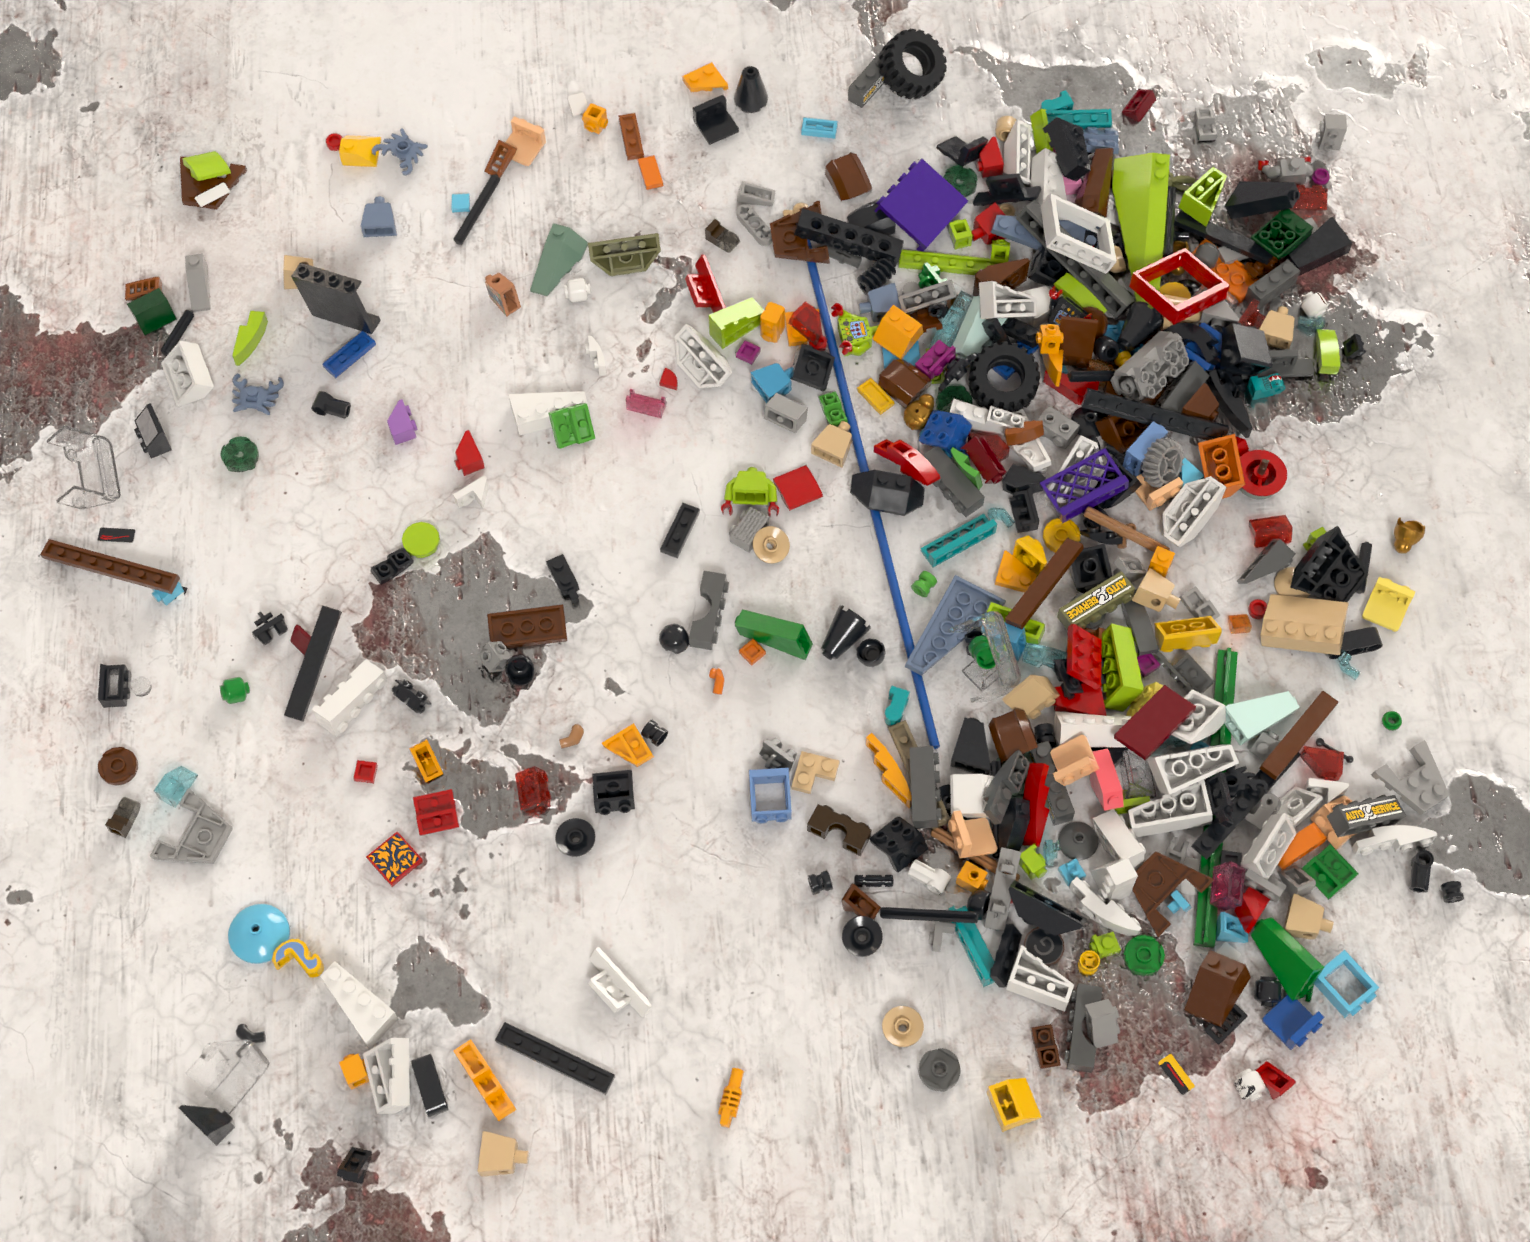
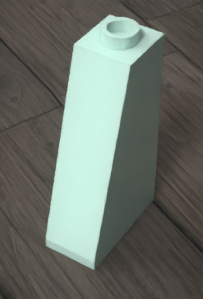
M980 296L973 297L953 343V346L956 347V361L966 358L972 353H980L983 349L981 346L990 339L981 324L986 319H981ZM1007 318L998 319L1001 326Z
M1289 691L1225 706L1226 722L1224 724L1241 746L1290 716L1300 707Z

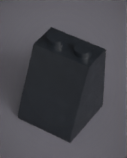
M1237 322L1230 323V325L1222 328L1220 370L1253 377L1272 368V360L1263 330H1259L1254 326H1242Z

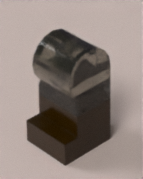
M716 219L705 228V239L725 252L730 253L740 243L738 236L721 226V223Z
M123 797L112 818L107 820L105 824L107 829L113 834L126 838L140 811V803Z

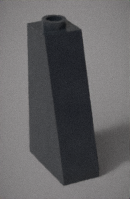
M1240 181L1224 207L1230 219L1242 218L1293 208L1300 197V193L1294 182Z
M1331 217L1288 255L1287 260L1300 270V276L1348 254L1352 241L1337 221Z

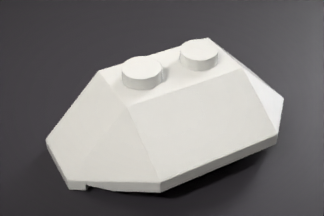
M1017 119L1004 143V173H1019L1022 181L1030 184L1032 158L1037 155L1032 133L1033 129L1032 126Z
M685 324L674 337L677 364L698 388L720 387L732 374L730 364L704 336L688 324Z
M1080 436L1059 472L1098 452V444L1084 436ZM1102 457L1096 459V464L1104 465ZM1084 465L1080 467L1079 472L1090 475L1092 467ZM1094 468L1092 475L1102 477L1105 470ZM1067 474L1064 476L1063 481L1073 483L1075 475ZM1077 477L1076 484L1087 485L1088 478ZM1091 479L1089 487L1095 488L1099 481ZM1052 483L1048 490L1057 492L1059 484ZM1061 485L1059 493L1070 495L1072 487ZM1074 488L1072 496L1080 498L1084 495L1085 490ZM1058 497L1057 503L1060 505L1067 504L1068 499Z
M1211 476L1186 483L1162 513L1164 537L1178 547H1182L1194 539L1218 509L1226 486Z

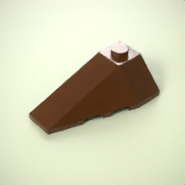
M1113 148L1095 150L1090 162L1091 171L1085 175L1074 203L1104 218H1107Z
M1159 392L1154 398H1144L1141 402L1154 406L1161 394ZM1108 415L1095 422L1102 440L1112 445L1120 453L1127 451L1149 426L1113 415Z

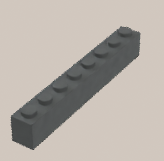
M1035 200L1026 205L1016 219L1046 248L1041 205ZM1059 224V226H1060V232L1063 233V234H1066V235H1068V236H1070V237H1072V236ZM1046 248L1115 318L1124 314L1136 301L1109 273L1105 274Z

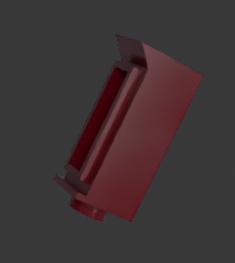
M975 436L960 448L968 451L966 453L983 479L986 480L985 484H997L1003 479L1002 476L1007 473L984 436L981 438Z

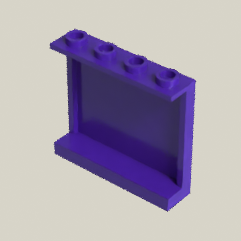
M921 158L918 163L914 161L908 168L910 172L908 174L903 173L897 180L899 184L897 186L893 184L888 189V196L886 198L882 196L876 203L878 207L875 209V212L881 209L919 244L916 250L924 252L967 204L968 200Z

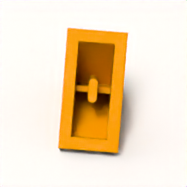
M428 740L409 748L425 782L443 774Z

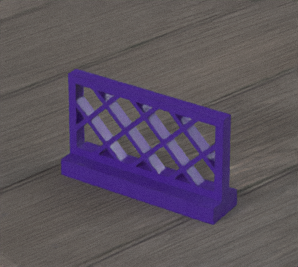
M1104 448L1040 482V486L1057 511L1059 519L1063 524L1083 513L1088 506L1094 507L1128 489L1129 480L1121 473ZM1104 455L1107 459L1106 466L1096 464V459ZM1084 465L1092 467L1090 475L1080 473V467ZM1094 468L1105 470L1103 478L1092 475ZM1107 471L1115 472L1118 476L1113 480L1105 478ZM1067 474L1075 475L1074 482L1063 481L1064 476ZM1078 476L1088 478L1086 486L1076 484ZM1090 480L1101 481L1100 487L1096 489L1089 487ZM1050 483L1059 484L1057 492L1048 490L1046 485ZM1061 485L1072 487L1070 495L1059 493ZM1074 488L1085 490L1084 495L1080 498L1072 496ZM1058 497L1066 498L1068 503L1060 508L1057 504Z

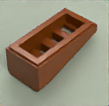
M498 140L484 172L490 175L496 174L501 178L514 157L517 148ZM499 155L505 156L504 159L500 158ZM496 160L501 162V165L496 164ZM492 167L498 168V172L492 170Z
M160 277L127 283L125 286V300H136L158 288L162 291ZM131 289H134L133 294H130Z

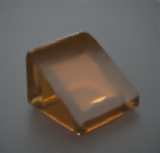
M1247 614L1228 616L1231 634L1250 633L1252 624Z

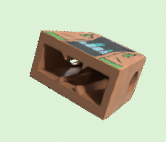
M501 273L485 277L484 283L490 299L506 316L521 308L515 285Z

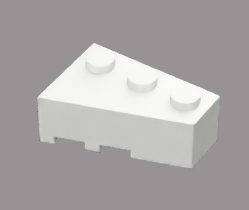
M995 281L979 282L981 319L1037 316V299L1020 291H1014L1010 287L997 284Z
M1112 809L1093 818V829L1105 852L1109 851L1114 861L1128 858L1134 870L1137 871L1145 862L1144 854H1146V850L1141 842H1137L1133 830L1127 828L1122 815H1118Z
M1021 945L1006 990L1065 1011L1074 984L1054 969H1050L1040 958L1033 956L1027 951V948Z
M390 1038L363 1054L377 1114H396L410 1106L409 1038Z

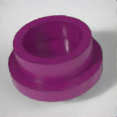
M1318 168L1312 174V181L1318 185H1325L1330 179L1328 171L1324 168Z

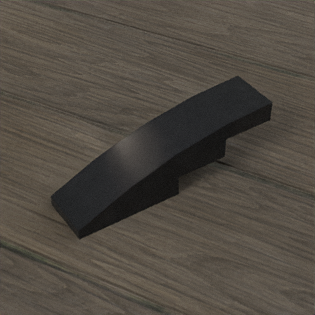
M1216 370L1208 371L1209 377L1206 383L1217 399L1219 408L1231 424L1245 438H1249L1252 425L1241 397L1233 398L1229 384L1221 385Z

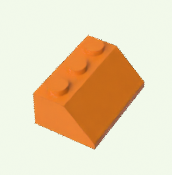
M1232 434L1198 443L1204 477L1211 476L1226 486L1222 499L1231 497L1245 485L1236 435Z

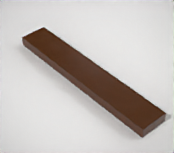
M1066 538L1006 616L1005 622L1019 629L1024 628L1084 549L1082 543Z
M1322 691L1261 764L1259 769L1276 780L1337 706L1339 701L1325 691Z

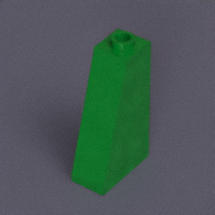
M743 609L740 615L736 617L735 627L739 635L806 660L813 643L803 624Z
M1272 917L1260 919L1254 925L1255 929L1251 937L1290 999L1294 1001L1305 997L1325 967Z

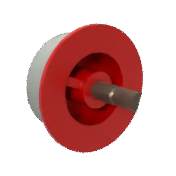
M1252 450L1240 457L1245 485L1240 488L1243 494L1252 499L1262 500L1271 497L1284 487L1287 480V469L1284 462L1277 455L1266 450Z

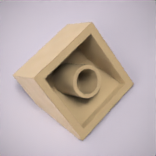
M1030 675L1002 700L1013 710L1014 708L1024 710L1028 718L1033 720L1041 715V711L1045 707L1052 706L1056 702L1055 699L1060 695L1047 677Z

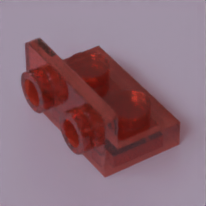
M1296 185L1300 197L1294 207L1290 208L1291 210H1327L1328 188H1323L1321 185H1313L1312 188H1305V185Z
M1253 298L1238 323L1242 326H1254L1259 329L1266 318L1265 315L1259 313L1260 309H1258L1260 301Z
M1286 515L1249 520V528L1254 535L1255 548L1266 547L1272 539H1281L1285 544L1292 542L1293 527Z
M533 766L515 773L520 810L526 812L539 806L551 807V794L547 785L548 776L544 770Z

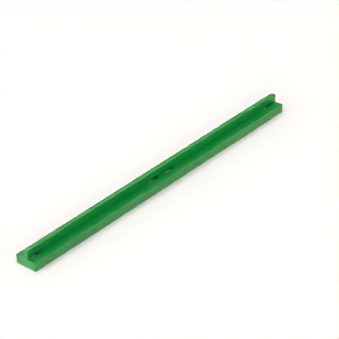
M1227 648V650L1218 649L1213 700L1225 706L1234 704L1238 652L1231 651V648ZM1225 724L1215 734L1210 735V747L1231 745V732ZM1212 814L1213 822L1216 819V816ZM1209 825L1203 826V832L1208 828ZM1223 842L1207 860L1202 855L1200 856L1199 872L1211 877L1214 881L1202 893L1199 891L1197 893L1194 946L1215 947L1221 872H1219L1220 853L1223 849Z

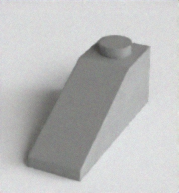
M203 253L185 256V266L192 312L211 310L208 266Z

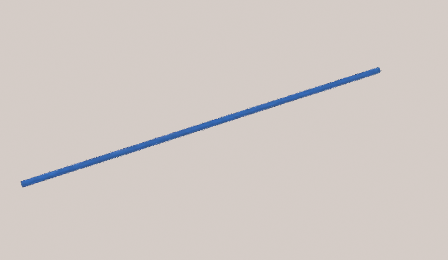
M807 239L808 247L812 249L811 241ZM806 261L831 356L835 357L833 368L845 415L850 425L849 430L852 434V442L860 473L869 471L817 265L816 262ZM870 510L907 658L909 659L915 646L880 511ZM911 671L929 744L934 749H938L940 744L923 678L921 675Z

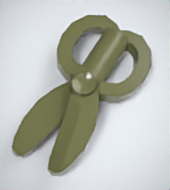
M1169 171L1168 186L1175 187L1180 192H1185L1190 188V186L1185 184L1195 183L1196 181L1191 176L1180 175L1174 177Z

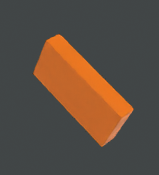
M655 155L638 159L646 190L662 187L663 181Z

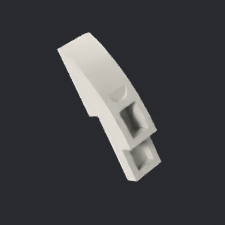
M953 399L949 412L963 415L972 424L971 429L997 434H1005V429L1023 428L1026 418L1025 416L990 406L988 410L957 399Z
M1382 826L1371 829L1368 838L1356 841L1352 850L1354 855L1362 854L1364 856L1371 854L1373 850H1387L1393 846L1395 852L1402 851L1406 853L1417 846L1424 848L1432 845L1437 837V833L1416 826Z
M1078 877L1071 882L1069 889L1081 900L1078 908L1084 914L1100 925L1117 933L1132 937L1139 935L1142 929L1140 923L1134 917L1128 916L1121 904L1111 900L1106 905L1104 899L1099 894L1093 893L1090 890L1089 884Z

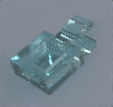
M1044 840L1043 855L1046 866L1053 865L1054 859L1057 858V851L1061 850L1060 840H1057L1055 843H1053V840Z

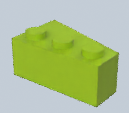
M1212 167L1184 192L1178 208L1207 227L1227 175Z

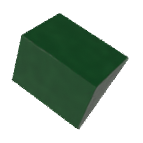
M160 288L127 304L144 336L177 320Z

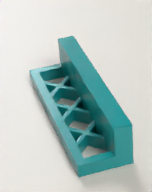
M1111 109L1046 111L1048 124L1058 117L1080 126L1082 129H1087L1088 127H1112Z
M982 514L927 544L920 551L932 568L995 534L997 523L994 519L989 521L985 514ZM981 521L984 522V524L975 528V525ZM963 531H967V532H968V533L962 535L961 537H959V535H960L961 532H963ZM953 540L952 542L944 545V541ZM932 548L937 549L930 554L928 553V550Z
M965 905L959 909H955V907L952 906L948 908V910L967 911V907ZM951 922L956 924L955 933L982 986L986 987L994 983L990 977L994 960L976 924Z

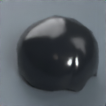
M674 623L662 629L659 634V642L666 651L679 654L689 646V635L683 626Z
M866 639L856 649L858 660L868 667H875L881 664L886 654L884 644L877 639Z
M518 654L507 660L505 673L512 684L522 686L527 685L533 680L535 668L528 656Z
M976 890L967 901V911L977 912L978 920L983 921L985 919L983 916L988 910L991 893L986 890Z

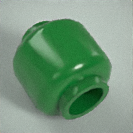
M241 677L225 679L222 685H220L222 700H226L228 704L243 702L246 700V694L250 693L248 682H244Z

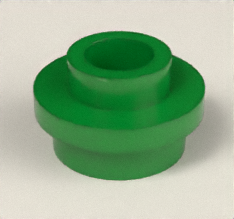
M1389 711L1383 715L1382 724L1388 730H1397L1402 724V718L1399 713ZM1388 720H1393L1394 724L1390 723Z

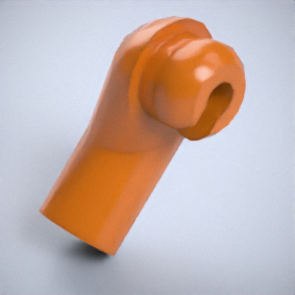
M712 668L709 673V677L715 679L712 693L722 695L725 681L722 670Z

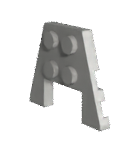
M1425 740L1409 750L1421 767L1408 776L1399 780L1387 764L1371 774L1376 780L1379 778L1383 781L1388 790L1391 791L1393 789L1401 796L1400 799L1420 815L1450 796Z
M187 789L179 804L181 807L195 812L196 815L178 847L158 840L150 857L154 860L214 864L233 828L206 805L202 799L196 796L192 790Z

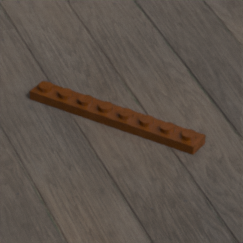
M48 539L40 554L42 558L169 594L173 593L180 580L178 574Z

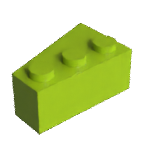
M752 297L709 315V334L724 349L758 327L761 322L760 316L764 310Z

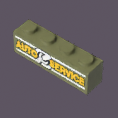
M1121 571L1059 608L1057 618L1067 631L1068 626L1073 623L1085 629L1087 624L1097 622L1105 613L1115 611L1118 605L1131 601L1135 587Z

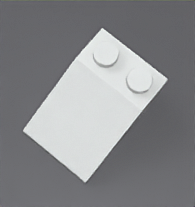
M1192 689L1184 698L1194 704L1196 710L1172 735L1189 744H1193L1215 734L1226 722L1225 705Z

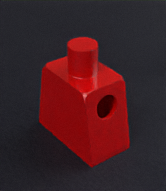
M993 203L975 217L974 230L971 231L973 235L972 241L981 238L985 244L990 245L992 241L1006 239L991 233L996 216L1005 215L996 203Z

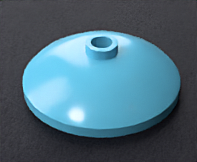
M267 904L252 905L240 911L231 922L228 931L229 945L235 955L245 962L254 964L272 960L275 949L281 943L289 940L290 927L285 915L276 907ZM255 927H259L257 932H253Z

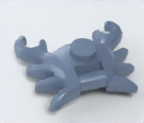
M402 128L400 129L402 136L394 133L391 134L394 139H384V143L388 144L375 145L372 148V154L376 155V151L382 150L381 153L385 156L388 151H391L393 156L404 161L400 164V168H408L406 171H402V174L406 176L413 171L411 161L414 159L415 164H417V154L422 157L423 152L420 149H426L428 145L413 142Z
M237 373L233 377L232 382L240 392L233 390L232 393L239 399H232V402L239 405L233 409V412L252 408L270 415L269 410L265 407L275 406V403L270 401L279 397L278 393H273L283 388V379L278 377L279 384L273 385L272 381H269L268 389L263 388V386L250 385L246 387L247 379L238 382L237 380L241 375Z

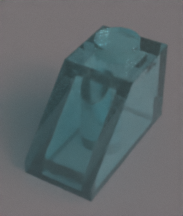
M179 766L163 776L154 792L160 800L176 808L186 790L191 787L198 775L183 766Z

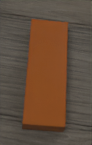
M636 113L618 115L627 160L644 158Z

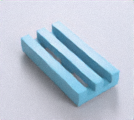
M803 118L801 135L835 139L838 121Z

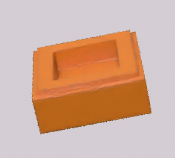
M754 639L739 649V653L751 666L766 654V651Z

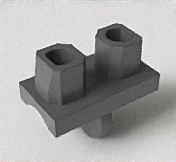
M774 738L771 741L766 739L763 742V747L759 754L767 761L765 764L767 769L774 766L775 768H789L790 772L797 753L792 749L784 752L781 749L783 745L781 741Z

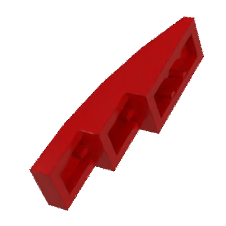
M1030 763L1023 799L1030 801V822L1022 843L1024 846L1031 847L1035 844L1037 847H1040L1050 809L1044 807L1049 792V787L1044 785L1049 766L1045 763Z

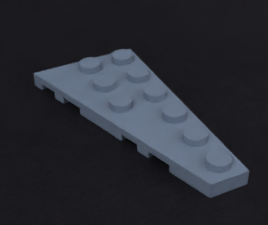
M996 216L991 233L1036 250L1042 246L1016 219L1017 216ZM1059 220V224L1074 239L1084 243L1085 230L1088 229L1071 221ZM1089 235L1085 239V243L1094 246L1096 238Z
M955 575L907 660L905 667L922 676L965 639L966 633L976 630L985 622L984 617L991 602L1003 606L1006 600Z

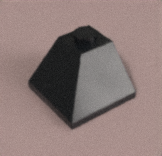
M181 1105L179 1107L185 1116L216 1146L235 1128L231 1123L233 1118L225 1110L221 1113L217 1108Z

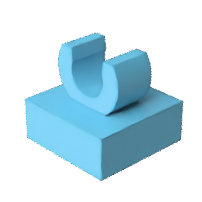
M1076 858L1058 867V871L1067 886H1070L1076 877L1080 880L1086 877Z
M1178 890L1171 894L1174 901L1167 907L1173 914L1180 908L1185 912L1192 908Z

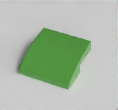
M587 403L548 413L557 448L560 449L575 443L581 444L596 439Z
M952 447L951 454L955 465L980 490L983 486L980 472L970 466L967 455Z

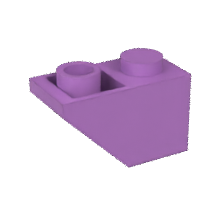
M402 399L398 401L387 420L395 445L415 439V431L418 430L415 421L409 418L412 415L409 406H405Z

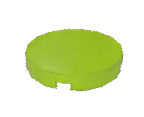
M418 522L410 525L403 532L402 543L409 555L416 556V558H424L435 553L440 544V537L433 525Z

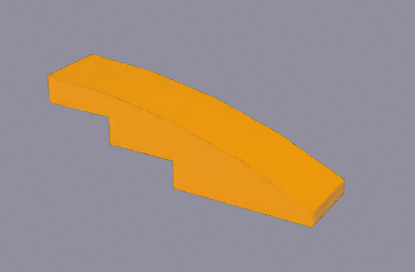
M1059 350L1058 354H1042L1047 373L1054 385L1058 387L1062 373L1063 350Z
M870 733L866 737L865 745L875 754L874 764L883 772L882 783L910 808L912 806L911 792L901 770L885 746L873 733Z
M471 1039L453 1050L498 1122L516 1110Z

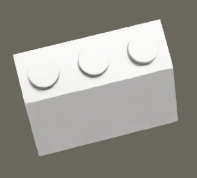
M179 341L161 363L176 406L180 407L203 399L214 387L198 344Z
M1287 814L1271 815L1268 821L1264 822L1260 834L1253 840L1250 850L1241 860V866L1245 873L1250 869L1266 880L1269 879L1297 834Z

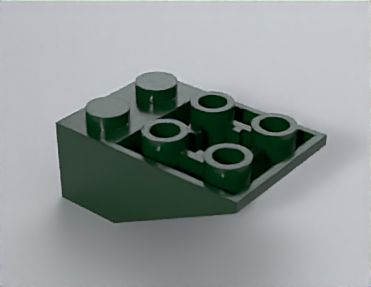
M1290 209L1281 210L1251 236V239L1277 259H1280L1290 254L1311 235L1313 226Z

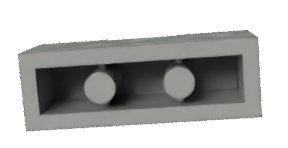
M947 280L898 296L902 311L907 314L957 298L953 281Z

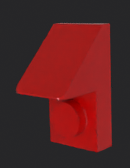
M1268 1061L1255 1070L1259 1073L1273 1100L1282 1096L1296 1084L1293 1078Z

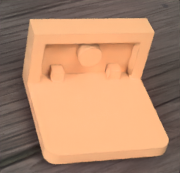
M514 116L511 120L512 133L506 143L517 148L512 158L513 161L530 166L546 143L545 132L540 126L533 125L524 119Z
M1140 474L1136 478L1142 485L1135 493L1151 511L1163 505L1171 498H1175L1182 489L1184 482L1178 477L1163 487L1157 488L1144 481L1145 477Z
M1080 735L1052 749L1050 752L1057 772L1053 773L1055 781L1063 786L1072 784L1074 781L1090 775L1099 769L1085 735Z
M1345 795L1323 805L1310 818L1313 823L1317 824L1336 850L1355 835L1337 837L1327 818L1333 811L1332 808L1341 803L1348 805L1352 802Z
M954 811L952 813L951 819L948 821V828L952 834L959 858L994 854L997 852V845L986 818L964 820L961 811Z

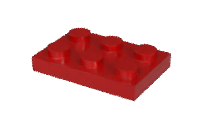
M1073 623L1068 626L1067 674L1094 689H1098L1101 687L1102 640Z

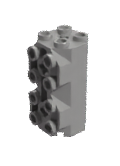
M1167 331L1158 332L1115 371L1111 379L1115 393L1119 396L1122 394L1127 399L1141 402L1144 398H1154L1161 392L1162 388L1166 385V378H1176L1189 363L1188 353L1181 336L1178 333L1173 334Z

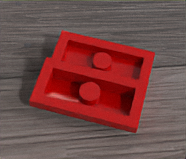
M807 465L773 478V483L780 492L782 501L789 511L823 497L822 491Z
M452 789L413 797L420 836L459 828Z

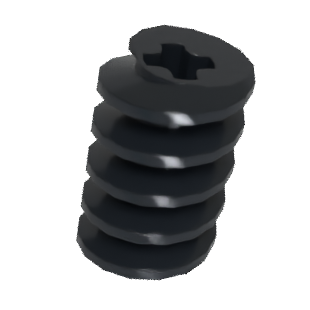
M880 258L857 278L859 288L868 296L869 291L880 288L882 283L885 284L887 279H891V274L895 275L896 269L890 261Z

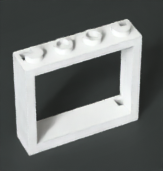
M1050 193L1041 205L1046 248L1107 274L1117 262L1110 220ZM1058 216L1097 233L1099 249L1061 233Z

